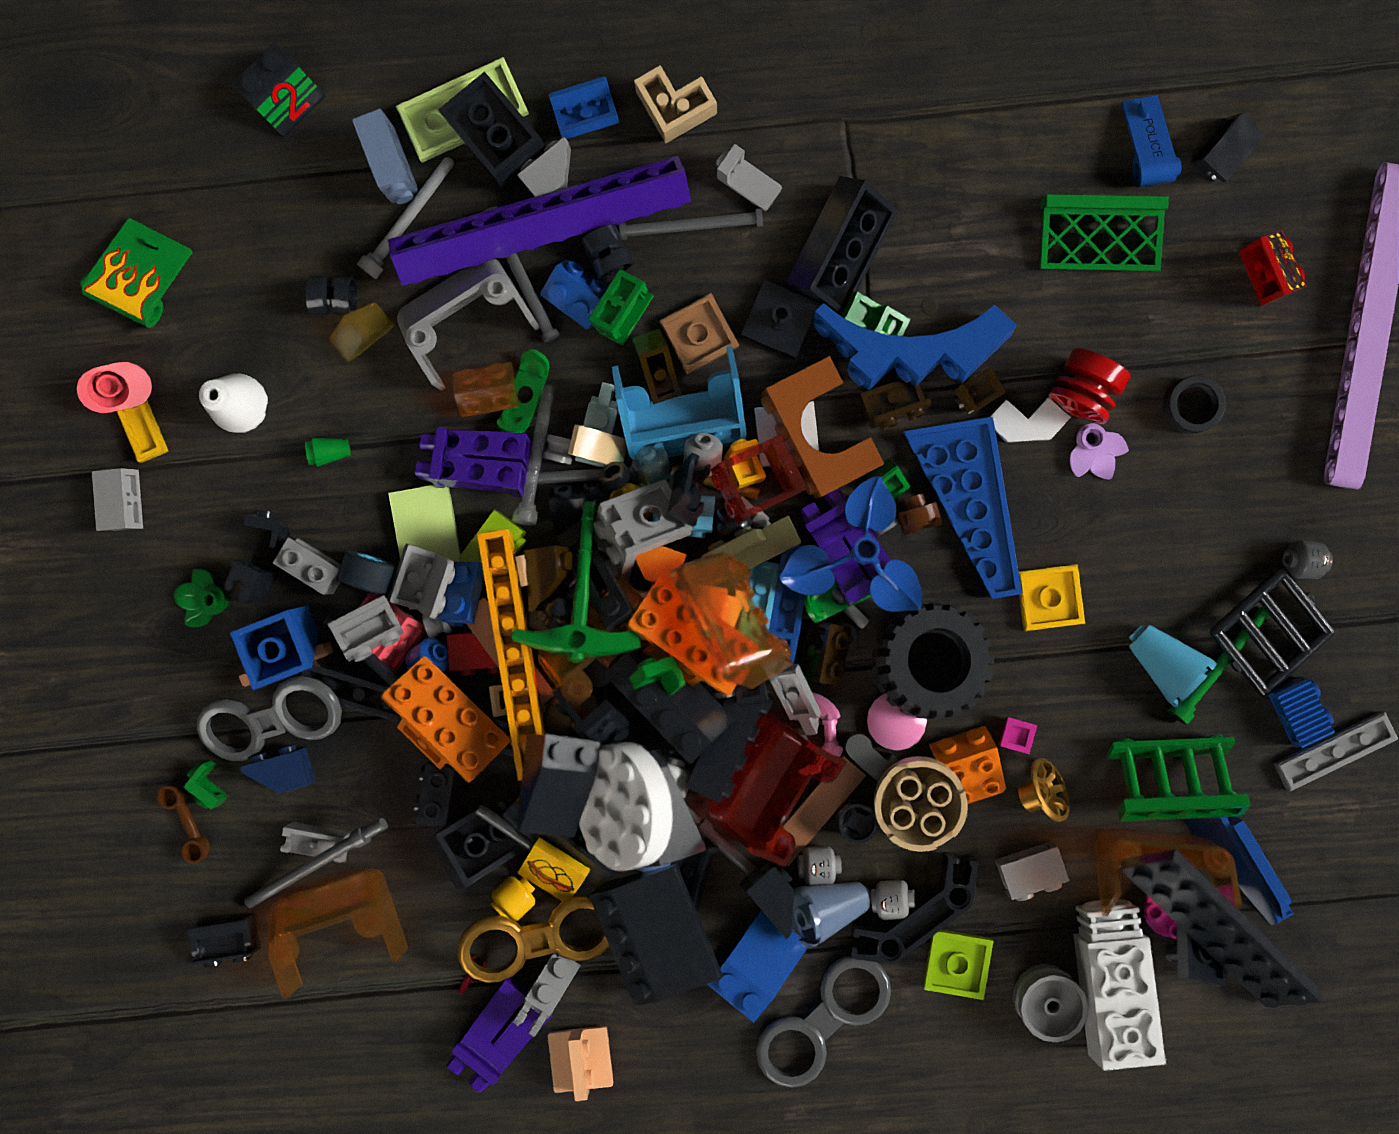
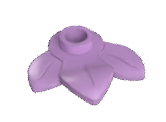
M1095 423L1086 424L1077 432V446L1070 453V466L1076 477L1084 475L1090 469L1096 476L1110 480L1115 471V456L1127 453L1129 451L1128 446L1121 435L1106 432L1103 427ZM1088 433H1092L1095 436L1093 444H1089L1086 440Z

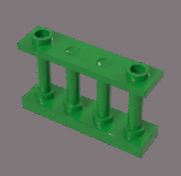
M1215 734L1197 739L1133 741L1132 739L1125 738L1113 742L1107 753L1108 760L1121 759L1128 797L1123 800L1117 810L1119 822L1241 817L1251 806L1248 794H1236V792L1232 791L1224 754H1228L1236 743L1235 738ZM1181 756L1189 791L1187 797H1175L1174 794H1171L1164 757ZM1194 756H1212L1220 792L1218 795L1206 796L1205 793H1202ZM1133 758H1151L1159 795L1156 798H1144V796L1140 795Z

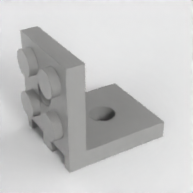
M665 479L604 501L599 505L596 522H594L593 538L619 586L629 582L637 555L689 536L692 533V526L667 514L672 490ZM653 512L659 517V520L649 522L643 517V514Z

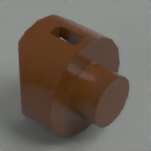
M923 494L905 498L904 503L907 511L897 513L904 535L918 532L922 527L927 529L942 525L937 503L926 505Z

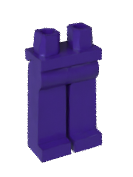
M437 427L436 433H422L420 449L422 452L433 453L432 461L418 460L415 474L419 479L431 481L436 488H445V486L508 493L512 497L524 498L527 477L526 469H528L532 443L526 433L447 431V428Z
M839 488L824 496L831 509L822 515L814 502L802 508L800 512L805 523L804 531L808 537H811L815 546L822 548L827 553L828 563L851 553L853 545L860 538L864 537L862 532L863 526L855 527L847 522L845 516L847 498ZM868 529V532L871 535V537L878 542L872 531ZM878 542L880 551L876 558L879 559V565L883 570L891 559ZM850 559L830 569L834 574L835 583L849 607L870 595V583L874 577L879 575L871 562L858 565L854 559Z
M515 976L505 979L464 1036H461L451 1051L452 1055L446 1065L448 1069L458 1075L466 1065L473 1069L475 1073L468 1083L478 1093H481L490 1084L495 1085L500 1078L499 1076L533 1037L529 1034L532 1023L538 1018L539 1013L530 1008L523 1023H520L519 1026L513 1023L520 1011L519 1009L495 1040L493 1039L516 1009L521 1006L530 990ZM552 1014L548 1019L545 1020L542 1026H544L547 1023V1021L552 1017Z

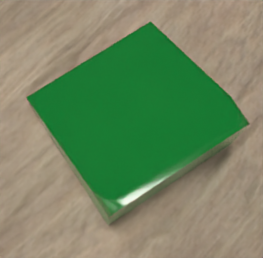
M890 459L885 460L884 465L870 471L866 475L867 480L881 476L894 499L910 488L898 466Z

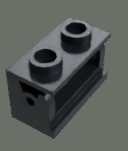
M255 913L197 922L186 930L187 936H189L192 956L198 957L192 962V965L203 964L204 968L220 965L222 960L233 959V963L250 960L251 956L261 948Z

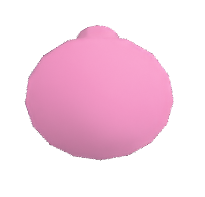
M886 693L881 694L869 709L867 717L868 732L878 744L886 749L898 751L910 748L924 734L927 720L900 712L898 706H892L886 700L888 697Z

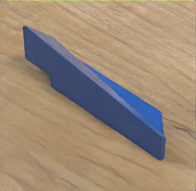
M1238 817L1182 819L1269 924L1276 925L1293 915L1289 907L1291 899L1244 820Z

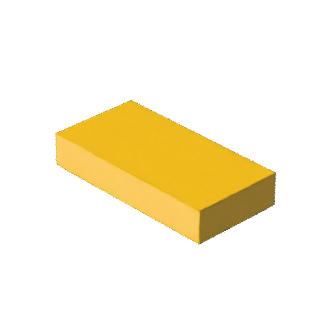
M148 400L135 407L117 411L137 462L143 463L169 452Z

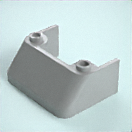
M497 259L483 262L475 267L463 268L402 307L398 313L397 322L408 348L430 383L441 391L446 386L425 355L436 345L437 336L432 327L484 295L486 300L493 305H504L515 299L535 330L540 328Z

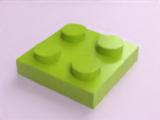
M941 929L930 940L923 982L924 990L984 1000L993 939Z

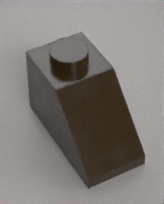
M660 328L631 338L653 404L681 396L668 345Z
M549 546L524 550L529 611L544 612V603L561 597L564 590L568 588L574 579L573 568L575 566V559L572 554V547Z

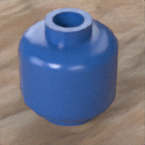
M435 638L423 639L412 646L405 656L408 670L424 656L443 673L449 667L448 648L443 642Z

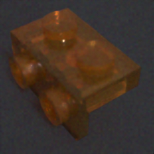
M512 362L496 363L487 367L464 369L453 373L454 398L461 417L519 406Z

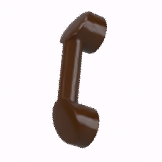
M175 784L161 788L157 795L158 803L164 809H176L189 839L182 847L183 859L190 864H197L203 861L209 854L210 843L206 837L200 835L186 803L188 800L187 791Z

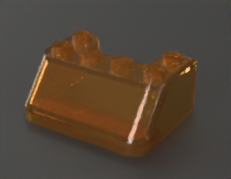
M721 552L681 564L670 571L671 579L714 667L724 679L753 689L793 665L789 657L792 651L788 643L783 638L779 640L775 634L769 633L765 625L769 623L768 618L761 607H756L752 599L755 596L749 581V577L752 574L743 560L739 561L733 554L729 555Z

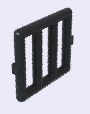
M1280 567L1210 629V635L1230 658L1228 664L1233 670L1241 672L1260 696L1267 697L1335 635V630L1315 606L1318 601L1311 592H1304L1288 570ZM1279 583L1283 584L1320 632L1309 642L1305 640L1269 595V592ZM1258 602L1261 603L1298 650L1287 662L1247 614ZM1237 621L1277 670L1265 682L1225 634Z

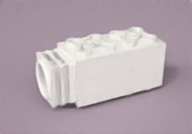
M1120 899L1097 900L1077 905L1076 911L1079 912L1077 921L1080 922L1081 926L1078 927L1079 933L1073 934L1079 985L1085 993L1088 1003V1014L1085 1022L1088 1055L1103 1070L1166 1064L1150 939L1142 934V929L1139 928L1138 924L1141 923V919L1137 917V913L1140 912L1139 907L1133 905L1130 901Z

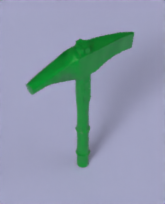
M593 502L583 503L571 625L545 631H526L514 628L512 640L553 654L568 656L567 660L573 663L583 662V657L612 655L640 648L639 635L633 630L610 633L586 626L591 554L593 553V528L596 521L594 519L596 504Z

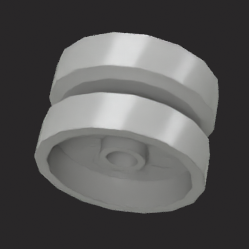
M1040 964L1030 967L1019 976L1014 985L1012 999L1016 1012L1033 1035L1043 1041L1061 1042L1071 1039L1081 1031L1087 1020L1088 1003L1085 993L1066 971L1056 965Z

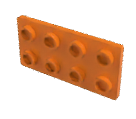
M662 577L655 581L627 623L628 628L648 641L643 650L644 653L656 661L673 656L676 664L682 670L685 682L694 686L703 680L725 696L731 695L758 650L756 644Z
M426 656L422 657L382 695V699L402 717L397 728L440 770L449 763L467 782H471L511 741Z

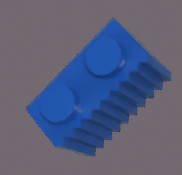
M1298 676L1279 685L1268 695L1292 746L1304 748L1335 733V730L1332 728L1334 719L1329 710L1322 707V703L1319 701L1321 692L1313 680Z

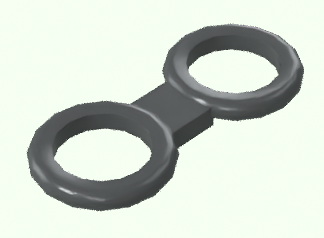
M306 676L291 677L278 685L273 693L272 703L251 709L241 702L230 699L212 701L205 705L197 716L196 729L201 742L216 756L229 761H247L249 757L258 755L265 744L266 738L283 734L286 731L295 737L306 740L323 739L333 734L341 723L342 709L338 697L330 687L321 681ZM296 690H305L320 697L328 711L327 722L320 726L310 727L293 719L286 707L287 694ZM217 713H230L241 718L250 729L252 735L251 744L244 748H233L220 742L212 732L210 726L211 717Z
M850 955L843 956L833 962L822 978L820 987L822 999L802 1018L795 1016L778 1018L768 1024L759 1036L756 1056L758 1065L764 1075L775 1084L789 1088L804 1086L814 1080L825 1065L827 1055L825 1041L843 1024L858 1026L871 1023L879 1018L889 1005L891 985L889 976L882 965L877 962L851 959ZM847 969H866L878 981L879 992L877 999L871 1007L864 1011H846L833 998L834 981L839 974ZM782 1031H801L814 1044L815 1052L812 1062L799 1073L789 1074L781 1072L769 1060V1045L773 1038Z

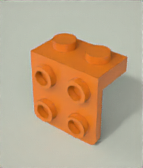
M986 726L971 729L929 744L933 758L947 765L959 778L966 792L968 804L1003 793L1006 790L998 749ZM940 772L941 777L947 781L945 774Z

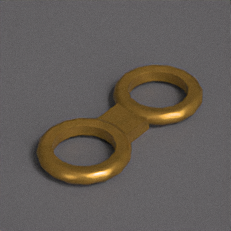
M590 894L575 895L563 900L552 911L548 921L523 927L515 920L501 915L486 916L474 921L463 931L457 946V958L463 971L473 979L485 983L501 982L514 976L523 967L526 959L557 952L561 957L573 961L590 960L601 955L609 947V943L604 931L598 940L586 947H574L566 944L561 939L559 927L562 920L570 912L581 908L594 910L589 898ZM497 929L508 932L514 937L517 943V950L513 958L506 965L487 969L477 965L472 960L470 947L474 939L481 933Z

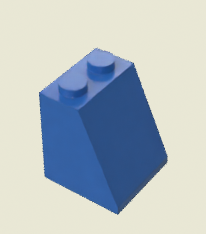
M309 606L281 612L230 632L251 687L255 690L312 668L319 631Z

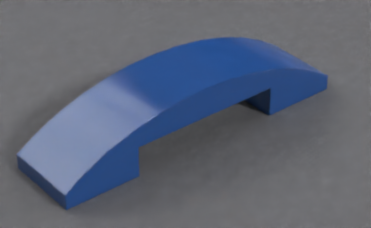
M801 545L781 553L775 599L763 655L764 661L794 664L805 606L803 603L805 595L786 587L781 582L780 575L794 551L802 547Z

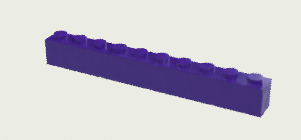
M675 156L388 239L390 256L402 286L417 284L424 279L438 275H448L455 270L475 267L486 261L506 258L517 252L534 250L541 245L561 242L569 237L583 233H591L606 225H620L627 220L647 217L655 212L669 208H678L682 204L691 202L686 172L679 157Z

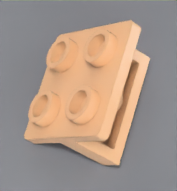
M606 1026L549 1032L548 1044L553 1086L556 1093L574 1091L575 1101L587 1100L590 1089L613 1086L614 1081Z

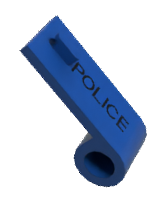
M1158 95L1122 101V110L1135 152L1132 163V177L1135 186L1139 188L1175 182L1177 175L1181 174V161L1179 157L1175 156Z

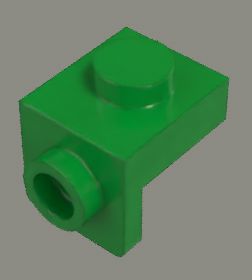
M673 656L655 661L654 658L644 660L637 665L638 670L629 678L634 689L660 680L668 696L675 694L685 685L682 670L676 664Z
M212 760L203 764L197 763L188 773L187 777L190 779L184 785V788L194 795L193 799L198 805L211 810L222 805L228 797L225 792L206 778L216 765Z

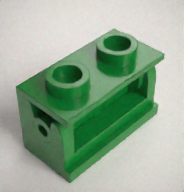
M621 269L618 271L588 319L598 333L622 346L624 345L654 295L647 292L648 289L644 281Z

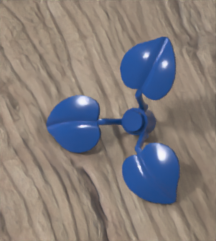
M881 476L870 478L860 484L847 499L845 505L847 522L855 527L863 526L862 532L864 536L853 545L851 553L828 563V555L822 548L814 545L802 546L790 556L780 575L781 582L792 591L804 595H819L828 591L835 582L834 574L830 570L831 568L850 559H854L859 564L871 562L879 574L870 583V595L877 606L887 611L896 612L919 610L922 605L921 585L915 571L907 563L896 559L889 561L882 570L879 565V559L876 558L880 551L879 544L871 537L868 529L882 531L893 523L896 516L894 498Z

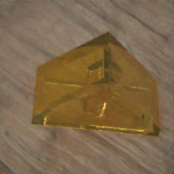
M374 302L344 315L329 340L349 363L392 329L394 325L378 304Z

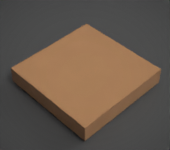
M711 293L659 321L686 374L727 354V346H732L733 350L739 347Z

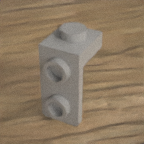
M734 144L730 151L725 149L716 162L718 166L717 179L758 208L767 211L781 192L782 186L744 160L745 151L736 144Z

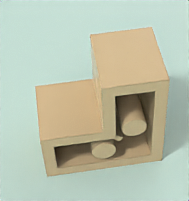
M661 65L634 80L636 93L665 144L717 114V102L702 76L677 91L674 90Z

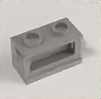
M288 537L273 561V564L323 595L334 594L340 584V580L337 577L341 564L299 538L295 541Z
M384 595L328 624L349 662L353 659L357 662L369 657L372 654L371 650L380 645L387 647L396 643L400 639L399 635L404 633Z
M1052 841L995 860L1003 885L1007 889L1005 892L1011 900L1025 901L1032 898L1035 892L1041 890L1046 892L1055 891L1062 887V883L1069 881L1058 846Z

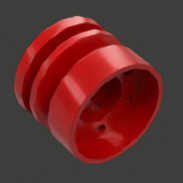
M1074 348L1063 366L1064 371L1071 377H1058L1055 381L1058 387H1053L1048 396L1054 403L1073 416L1094 423L1105 424L1110 417L1108 411L1113 410L1116 406L1115 402L1108 395H1122L1131 378L1130 373L1117 362L1101 354L1083 348Z

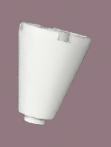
M230 374L207 381L202 385L199 392L201 404L213 421L226 431L238 433L250 431L256 428L266 415V404H268L266 392L256 379L248 375Z

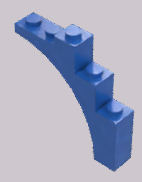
M824 303L815 311L813 322L816 331L824 338L829 337L836 344V348L842 356L851 358L847 370L850 378L858 386L863 385L868 391L893 367L896 369L897 375L904 382L908 383L910 381L915 387L939 364L943 366L944 372L950 378L957 379L963 383L1012 336L1017 326L996 305L977 319L957 329L928 336L905 337L886 335L868 330L842 318Z

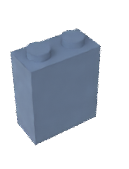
M381 109L352 119L378 188L392 204L395 202L403 204L411 201L413 195L418 194L419 190L392 123Z

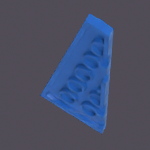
M993 417L904 431L903 434L990 599L1022 594Z

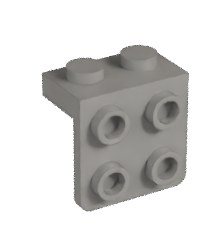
M405 543L387 601L418 610L428 618L435 619L445 606L446 597L444 593L447 584H451L455 576L454 561L439 553Z

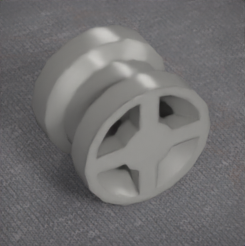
M548 434L547 442L549 445L547 450L543 452L542 458L571 465L572 458L568 454L571 440Z
M440 613L437 614L435 619L428 618L422 614L424 627L429 638H435L442 632L447 634L455 632V626L438 620Z

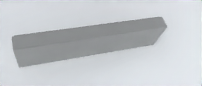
M1380 711L1273 764L1286 790L1293 791L1398 740V737L1386 712Z

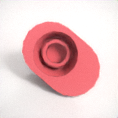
M116 362L92 368L80 377L77 385L78 398L83 405L99 413H109L140 405L148 399L152 390L151 379L146 371L130 362Z

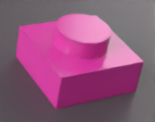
M1006 716L998 745L1030 754L1037 725Z

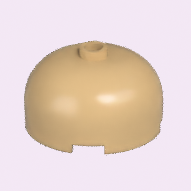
M915 756L899 760L882 774L874 792V810L881 829L892 842L908 850H935L936 847L946 843L952 837L955 838L966 820L968 803L963 785L957 775L947 765L933 758ZM940 772L945 774L947 781L941 777Z

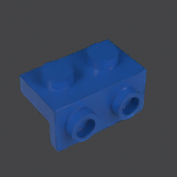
M600 77L549 94L562 138L569 139L620 123L606 77Z
M565 260L555 266L540 295L588 330L592 327L588 319L608 289V286L601 280L594 279L584 272V268L580 264Z
M454 561L455 576L452 583L447 584L444 593L446 602L442 612L439 614L438 620L455 627H462L463 623H475L484 572L482 563L479 561Z

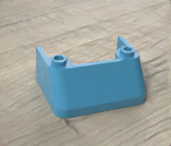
M732 346L726 347L729 369L717 371L708 378V391L681 395L657 404H653L650 401L649 394L643 387L631 386L623 388L618 366L612 367L618 410L628 453L633 460L646 462L684 455V446L687 439L700 433H709L716 436L721 441L723 448L730 447V444L746 438L740 382Z

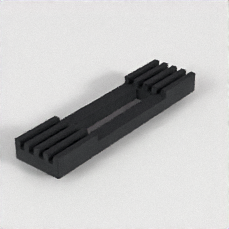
M581 520L557 537L561 546L572 547V554L575 559L573 569L576 574ZM593 538L591 558L610 593L602 598L589 575V598L605 628L613 632L614 627L618 628L620 623L624 624L625 619L629 620L631 618L630 615H633L635 611L624 591L618 585Z

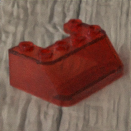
M767 714L766 717L761 715L757 724L761 730L755 743H749L744 754L748 755V759L741 772L737 770L732 782H735L736 785L729 800L724 798L722 803L710 799L707 805V813L714 822L751 853L785 867L795 850V838L783 825L812 776L824 783L833 782L837 779L847 762L819 742L780 719Z

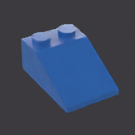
M760 909L717 961L723 977L708 983V985L754 1023L774 999L807 948L799 942L798 939L802 937L795 931L791 930V936L786 939Z

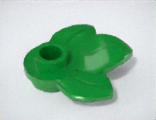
M194 569L191 578L192 583L179 585L175 589L173 596L175 602L181 608L187 610L184 624L188 627H202L209 623L212 615L220 614L227 608L229 596L223 588L216 585L214 577L209 571Z

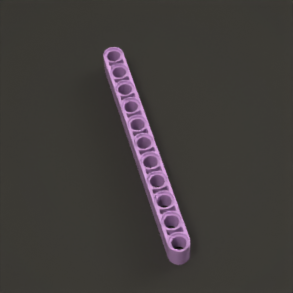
M1383 162L1376 173L1324 469V482L1327 485L1358 490L1362 486L1366 475L1399 285V164Z

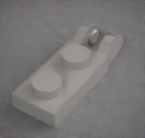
M557 952L552 953L522 1002L524 1004L513 1023L519 1026L527 1017L529 1009H533L539 1013V1016L532 1023L529 1034L535 1037L545 1020L552 1014L581 965L573 960L561 957Z

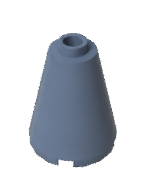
M860 882L793 888L792 931H799L803 938L798 940L806 948L818 946L869 910L871 903L870 890Z

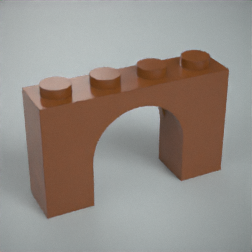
M830 356L769 386L761 392L763 398H761L763 408L768 415L772 413L777 423L774 426L780 440L782 442L786 441L791 450L788 452L789 458L795 468H800L804 476L802 479L803 486L809 495H814L815 499L884 465L871 437L840 453L827 454L814 449L803 435L801 418L807 404L811 400L843 384Z

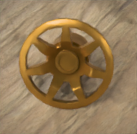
M1045 758L1035 759L1031 766V780L1021 783L1018 788L1021 803L1029 812L1043 809L1052 820L1056 822L1065 821L1070 809L1065 783L1058 770L1050 761ZM1055 776L1059 782V785L1052 784V781L1054 780ZM1062 791L1064 799L1056 797V793Z

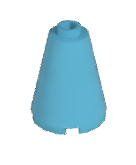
M1140 625L1129 637L1132 641L1129 648L1173 707L1178 705L1179 700L1177 697L1183 701L1207 677L1205 675L1208 671L1206 669L1207 666L1213 670L1217 665L1211 658L1151 625L1146 629Z

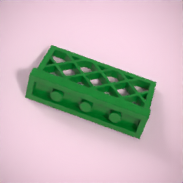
M1050 194L1042 196L1040 209H1042L1039 269L1161 271L1165 210L1168 209L1169 197ZM1050 215H1061L1069 223L1058 235L1049 227ZM1068 215L1078 216L1074 220H1072ZM1084 215H1091L1099 224L1088 236L1076 224ZM1098 215L1108 217L1105 220H1102ZM1114 216H1121L1129 225L1118 236L1106 225ZM1129 216L1138 217L1134 221H1132ZM1145 216H1156L1155 230L1146 236L1136 224ZM1071 228L1083 239L1072 251L1060 239ZM1101 228L1113 240L1102 251L1090 240ZM1133 229L1143 241L1130 252L1120 239ZM1050 235L1053 238V240L1048 244ZM1057 243L1067 255L1059 263H1047L1048 249ZM1085 243L1097 254L1088 264H1082L1074 255ZM1115 244L1127 255L1119 264H1112L1104 255ZM1144 245H1147L1153 251L1152 265H1142L1134 256ZM1069 258H1071L1075 263H1065V262H1066ZM1099 259H1101L1105 264H1095V263H1096ZM1130 259L1135 265L1125 263Z

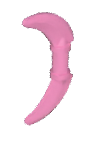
M817 693L812 694L820 708V718L822 719V725H824V748L813 764L800 771L801 776H816L828 771L836 764L843 751V748L839 746L836 736L837 719L840 718V713L829 699Z

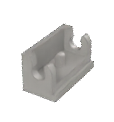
M119 468L92 471L96 531L143 529L139 470Z
M292 822L283 827L282 836H286L284 846H281L280 851L315 857L349 837L350 832ZM347 852L337 857L333 861L339 863L345 862Z

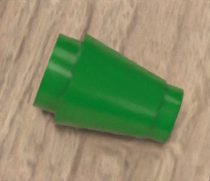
M312 438V441L305 442L309 465L316 464L319 467L351 456L348 439Z

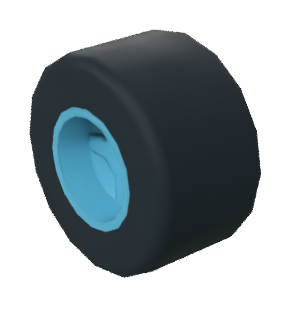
M346 551L337 578L340 582L360 590L388 594L397 565L367 553Z

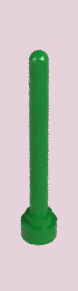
M1262 606L1251 619L1259 628L1268 618L1269 613ZM1242 628L1232 642L1240 651L1249 641L1250 636ZM1224 651L1215 661L1217 663L1216 667L1213 670L1209 668L1205 673L1207 677L1187 698L1183 701L1179 700L1176 707L1171 705L1167 710L1170 715L1182 724L1188 725L1194 718L1195 705L1229 665L1230 658Z

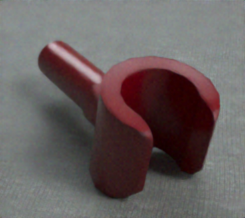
M475 954V955H473V956L471 957L472 960H474V958L476 957L477 954ZM485 960V962H484L483 965H482V967H484V968L486 967V964H487L486 960ZM467 974L458 991L464 994L473 978Z

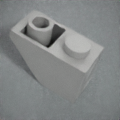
M563 137L560 141H552L545 147L544 154L536 160L534 158L528 160L521 167L518 177L533 197L567 188L571 148L567 139Z

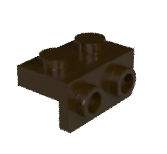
M902 379L860 393L859 395L871 429L879 426L881 430L889 429L898 424L897 420L908 417L909 421L918 419L926 415L925 411L932 404L930 398L925 399L920 383L915 387L910 381L907 383Z

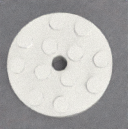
M632 742L600 746L597 775L579 822L588 851L594 854L602 864L616 871H627L654 863L664 852L672 827L671 798L664 775L654 758L644 748Z

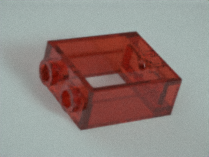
M781 434L728 458L711 468L712 482L715 488L721 491L726 501V511L731 518L735 519L737 524L808 489ZM764 453L783 493L747 510L728 469Z

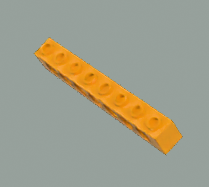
M509 529L477 534L517 777L518 780H522L526 737L528 735L546 734L532 647L512 640L514 628L529 631L522 587L519 585L515 564L516 551L513 534Z

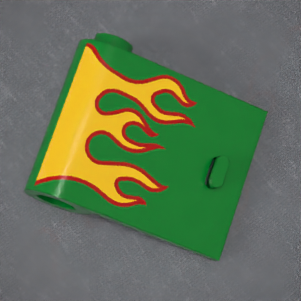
M128 218L92 270L83 276L81 280L82 293L84 296L147 328H151L162 315V296L193 253L192 249Z

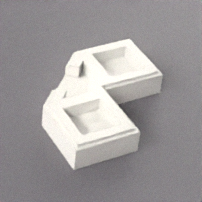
M1049 397L1028 419L1007 400L990 416L993 417L996 434L1006 443L1051 440L1071 418Z

